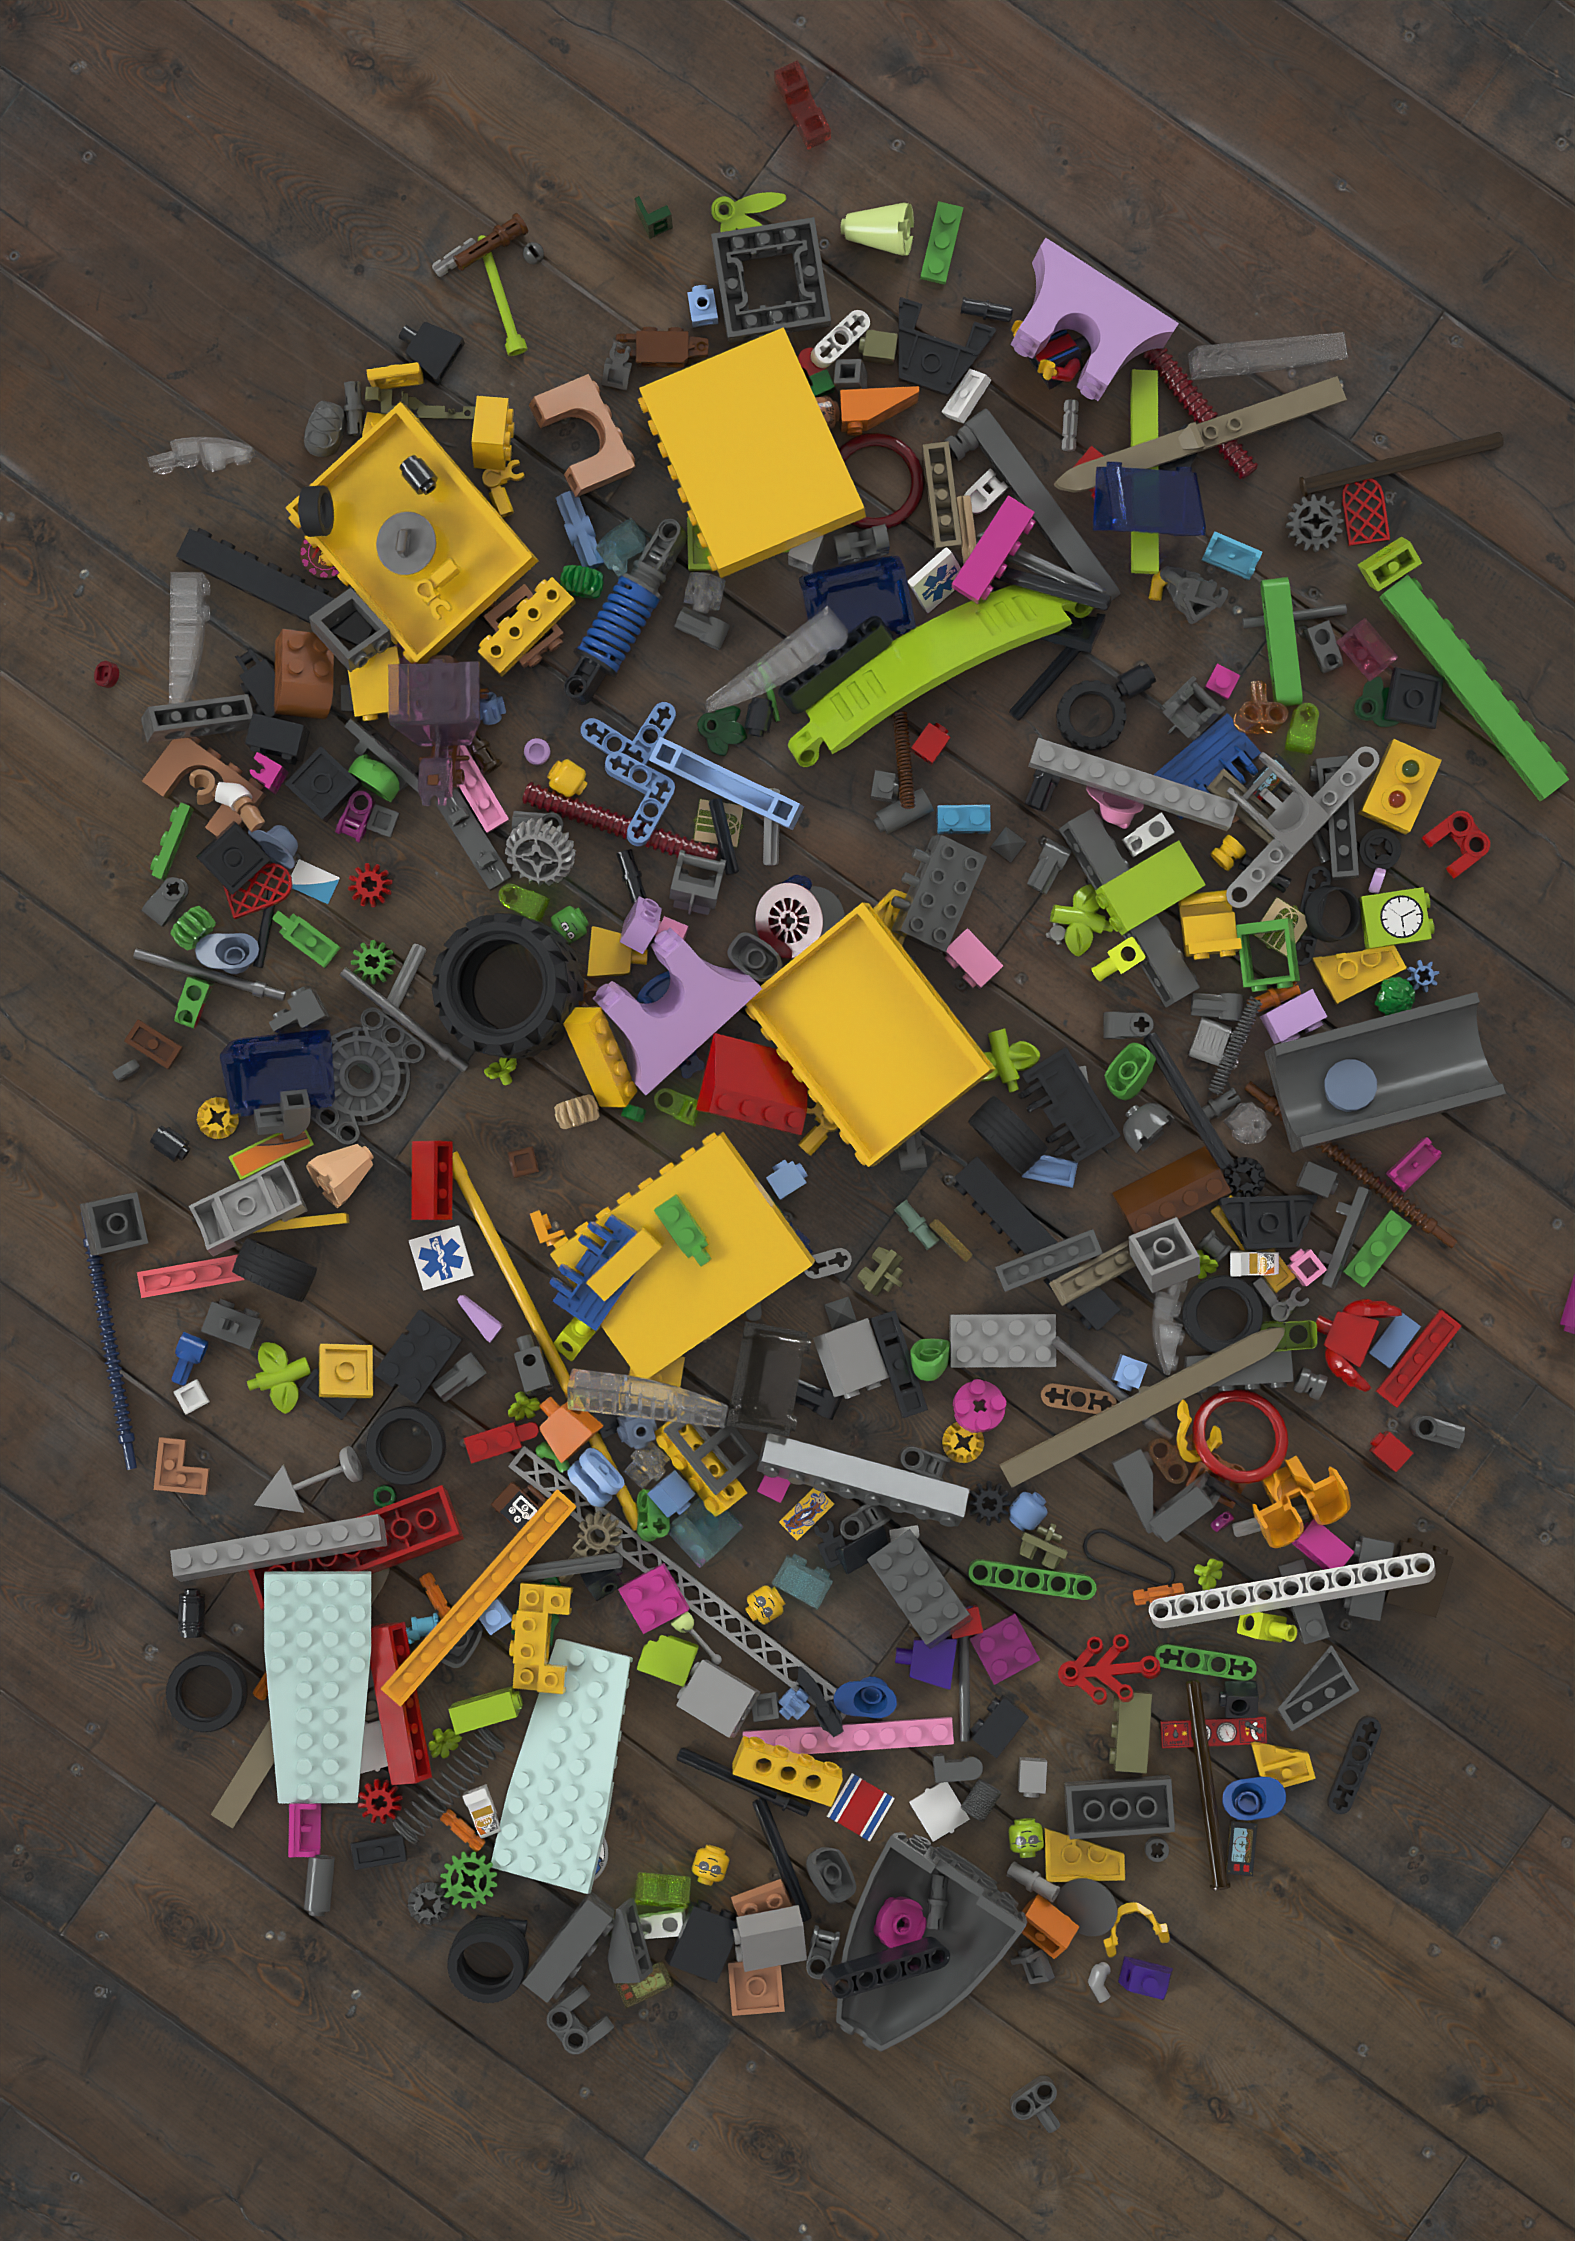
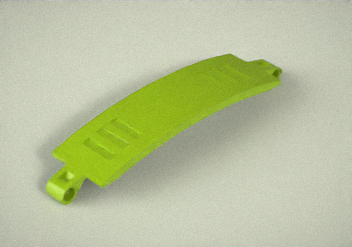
M1015 585L990 593L986 601L981 599L978 604L970 601L892 641L885 650L806 709L805 712L810 718V722L789 740L788 748L800 766H812L819 758V747L823 741L831 753L834 754L850 745L898 709L952 677L1008 650L1056 633L1071 625L1072 622L1065 611L1071 612L1077 618H1083L1091 613L1093 607Z

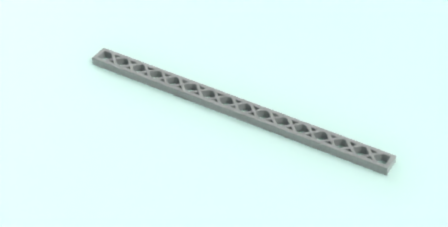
M524 1446L508 1467L548 1498L553 1494L550 1491H555L556 1489L559 1491L564 1489L573 1490L575 1492L576 1502L574 1504L577 1506V1512L573 1510L570 1515L580 1523L581 1521H586L582 1517L581 1506L591 1504L583 1493L564 1475L542 1458H539L528 1447ZM524 1454H527L533 1459L534 1470L523 1471L516 1464ZM538 1464L541 1465V1466H542L543 1468H545V1469H540V1470H539ZM551 1473L554 1475L555 1486H542L540 1474ZM534 1474H535L536 1480L533 1479V1478H532L531 1476H529V1475H534ZM559 1480L563 1482L565 1485L560 1486ZM580 1497H582L586 1501L580 1502ZM593 1506L596 1512L601 1511L605 1516L607 1513H611L604 1507ZM611 1513V1521L619 1520L616 1528L627 1532L619 1536L621 1543L619 1546H614L615 1551L644 1573L655 1567L647 1568L644 1565L643 1554H655L658 1559V1566L664 1561L668 1564L666 1566L668 1570L674 1569L678 1572L679 1583L676 1584L680 1587V1591L692 1611L795 1691L800 1688L798 1686L800 1684L797 1680L792 1681L788 1678L787 1668L801 1666L816 1683L819 1682L823 1685L825 1701L834 1699L837 1689L651 1543L643 1541L637 1532L633 1531ZM595 1529L597 1536L605 1538L602 1530ZM633 1537L636 1539L638 1551L627 1552L624 1550L622 1538ZM641 1544L645 1546L647 1549L642 1550ZM634 1555H638V1556H639V1561H638L636 1558H634L633 1556H634ZM683 1577L686 1578L689 1582H683ZM696 1586L699 1589L700 1599L688 1600L685 1597L684 1587ZM703 1593H705L710 1598H704ZM704 1603H718L720 1615H707ZM695 1604H700L701 1609L697 1607ZM724 1609L730 1614H724ZM737 1618L740 1621L741 1631L729 1632L726 1629L725 1619ZM715 1620H721L722 1625H720ZM744 1625H746L751 1630H745ZM746 1635H759L762 1647H748ZM736 1636H742V1641ZM765 1641L769 1643L771 1646L766 1647ZM778 1650L782 1655V1663L770 1664L767 1661L766 1651ZM758 1652H763V1657H761V1656H760L759 1654H757V1653H758ZM786 1657L792 1662L786 1663ZM783 1668L784 1674L778 1669ZM827 1689H828L830 1692H832L833 1694H832V1695H828V1694H827ZM809 1695L808 1701L815 1707H817V1705ZM842 1712L840 1713L841 1717L844 1719L846 1714H843Z

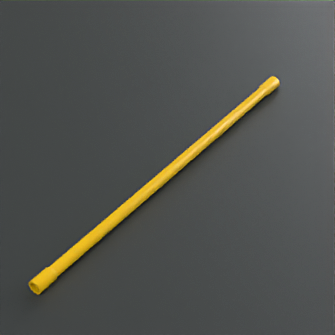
M458 1151L454 1152L453 1178L457 1181L567 1400H575L587 1410L468 1176V1171ZM597 1432L589 1440L591 1447L600 1451L618 1471L599 1432ZM624 1483V1486L616 1496L631 1529L635 1531L637 1530L638 1508Z

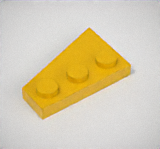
M1395 945L1312 958L1336 1005L1377 985L1383 979H1388L1406 970V966Z
M1044 1828L1045 1880L1049 1882H1069L1077 1878H1088L1095 1881L1125 1880L1124 1852L1082 1839H1069L1066 1834Z

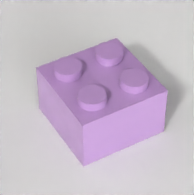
M1313 989L1260 1016L1274 1044L1298 1039L1300 1037L1298 1032L1303 1029L1305 1033L1315 1030L1323 1025L1321 1020L1327 1017Z

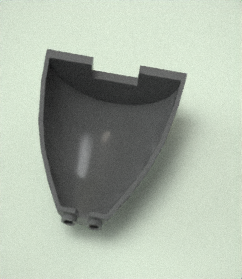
M896 1832L891 1835L869 1876L851 1920L843 1950L842 1963L890 1949L883 1945L874 1934L877 1915L885 1900L890 1897H907L919 1903L923 1909V1917L926 1918L927 1925L929 1912L927 1899L930 1898L933 1874L949 1877L946 1896L948 1906H945L943 1930L925 1928L921 1939L926 1937L936 1938L949 1950L950 1960L941 1969L844 1999L838 1998L836 2022L840 2024L841 2029L850 2035H854L855 2032L864 2038L862 2042L865 2046L872 2050L877 2049L880 2052L907 2039L938 2020L967 1997L1003 1958L1027 1925L1025 1913L1018 1912L1016 1909L1018 1906L1016 1900L1009 1893L1004 1891L1001 1893L997 1890V1882L989 1875L942 1845L934 1848L930 1846L931 1842L927 1838L915 1834L911 1838H907L904 1832ZM902 1918L897 1923V1930L905 1924Z

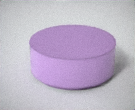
M535 738L525 745L524 755L529 763L542 765L550 758L551 751L546 741Z
M1379 867L1375 869L1368 889L1369 892L1379 893L1386 873L1385 869Z

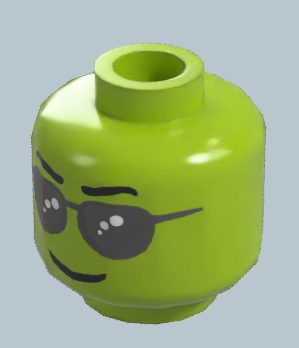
M1034 1818L1014 1820V1824L1008 1829L1011 1851L1020 1853V1858L1035 1857V1852L1040 1851L1044 1847L1042 1825L1035 1822Z

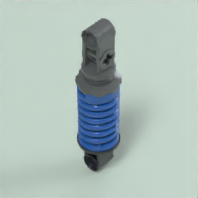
M663 520L651 541L644 548L640 559L635 560L632 572L630 574L620 573L618 585L613 587L614 594L608 595V602L602 605L603 611H599L597 614L598 619L592 622L593 628L587 630V636L583 637L580 646L574 649L573 653L580 659L565 681L564 691L576 704H588L593 699L594 694L606 675L616 678L620 664L626 658V655L620 651L630 652L631 646L626 641L634 644L636 638L631 633L634 635H640L641 629L636 625L640 627L646 625V620L641 616L646 619L650 618L653 609L661 602L663 597L659 594L658 588L667 580L666 574L673 567L678 554L687 542V533L676 520ZM677 530L674 537L668 538L670 532ZM579 686H583L582 692L575 695V690Z

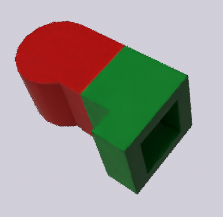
M805 348L800 352L798 361L804 374L807 375L814 396H827L835 392V386L827 368L817 367L811 360V352L814 348Z

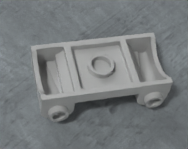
M284 1160L189 1205L203 1235L206 1249L213 1257L236 1246L235 1241L280 1219L286 1222L308 1211L290 1168Z

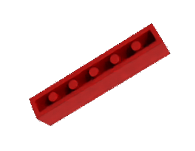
M405 1622L379 1624L371 1627L370 1668L391 1785L415 1784L432 1778L417 1688L401 1707L380 1689L410 1655Z

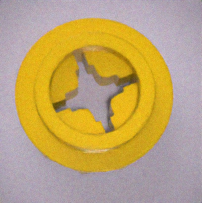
M215 1097L206 1100L198 1109L196 1120L200 1130L206 1136L214 1139H223L230 1136L236 1130L239 1123V1113L231 1101ZM211 1109L217 1113L227 1111L222 1117L224 1128L217 1122L208 1124L213 1119Z
M955 1422L944 1432L942 1445L946 1455L953 1461L968 1463L975 1460L983 1451L984 1437L982 1432H969L962 1428L958 1422ZM957 1432L964 1438L973 1435L970 1441H968L970 1452L964 1447L953 1449L959 1442L956 1435Z

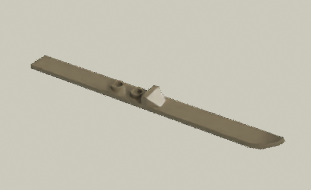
M1338 376L1199 424H1196V422L1191 423L1185 429L1077 465L1067 470L1058 478L1054 486L1060 490L1073 493L1087 491L1343 403L1347 398Z
M1285 1328L1265 1329L1251 1334L1150 1387H1140L1138 1389L1139 1393L999 1464L1010 1486L1014 1487L1265 1358L1276 1349L1284 1336Z
M389 1568L371 1574V1606L386 1582ZM271 1719L211 1813L213 1817L232 1829L274 1764Z

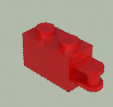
M516 1421L463 1438L471 1464L523 1447L522 1441L532 1439L538 1435L539 1426L535 1422H528L517 1426Z

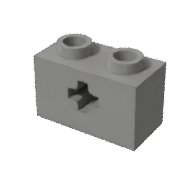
M822 535L791 548L788 554V565L813 574L824 546V536Z

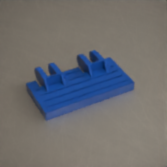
M1227 713L1154 775L1209 793L1205 787L1224 768L1242 785L1246 783L1243 775L1231 762L1238 758L1250 774L1255 775L1258 773V769L1251 761L1261 752ZM1176 815L1180 820L1184 818L1182 816Z
M613 1214L604 1224L614 1231L613 1234L592 1221L587 1226L590 1231L607 1241L604 1247L583 1234L578 1239L581 1244L588 1248L575 1267L585 1274L584 1277L565 1264H561L558 1268L564 1276L578 1284L576 1288L572 1289L558 1278L552 1277L550 1280V1285L559 1291L553 1302L595 1331L599 1328L635 1275L634 1273L605 1302L586 1283L596 1271L637 1233L636 1230Z

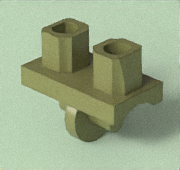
M878 1247L872 1255V1259L880 1264L875 1273L864 1267L857 1276L865 1285L864 1288L876 1297L882 1289L889 1292L894 1284L901 1288L903 1283L898 1279L903 1270L898 1266L904 1258L892 1249L888 1251Z
M1053 1523L1049 1525L1048 1529L1040 1525L1037 1527L1036 1533L1043 1535V1539L1026 1531H1023L1020 1537L1023 1541L1019 1554L1032 1560L1038 1547L1046 1550L1041 1564L1053 1570L1060 1563L1061 1558H1066L1068 1552L1050 1543V1540L1060 1543L1062 1539L1061 1535L1054 1532L1056 1524Z

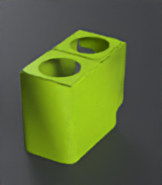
M1314 1321L1262 1322L1260 1331L1269 1327L1285 1328L1284 1336L1274 1351L1315 1348L1317 1345V1325ZM1301 1325L1306 1328L1308 1336L1303 1343L1297 1344L1290 1339L1289 1332L1293 1326Z
M661 1635L657 1642L650 1640L648 1644L644 1645L637 1670L684 1687L699 1646L672 1635L668 1637Z

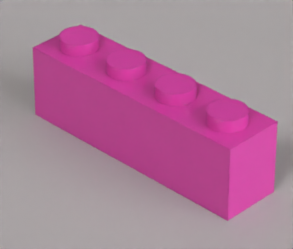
M1008 495L952 582L951 588L976 604L981 599L986 601L994 588L990 584L995 576L1000 579L1008 566L1004 562L1009 555L1014 557L1022 544L1019 542L1020 537L1023 533L1028 535L1036 523L1033 520L1035 512Z

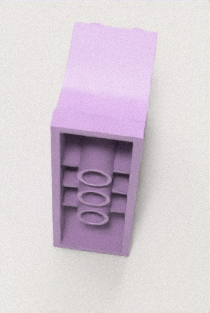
M1045 238L1032 262L1036 275L1034 303L1019 327L1011 346L1021 356H1029L1033 359L1046 347L1051 335L1055 332L1070 329L1081 333L1089 342L1091 355L1081 371L1077 388L1080 389L1081 394L1086 398L1099 401L1114 376L1128 361L1145 351L1164 348L1179 323Z
M671 928L660 932L655 937V942L651 944L658 961L668 969L670 974L669 988L661 999L649 1004L639 1003L626 989L613 981L602 985L597 990L596 996L593 997V1000L611 1018L620 1031L626 1046L627 1068L632 1081L645 1095L653 1090L762 990L753 978L743 973L739 968H721L698 957L690 946Z

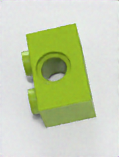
M1401 536L1359 563L1358 567L1369 586L1376 591H1380L1421 565L1422 562L1411 542Z

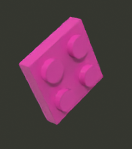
M665 1563L624 1583V1586L618 1589L643 1634L690 1609Z

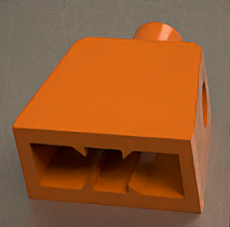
M550 1396L539 1406L549 1417L539 1427L540 1432L561 1463L572 1457L604 1427L601 1422L572 1399L560 1407Z

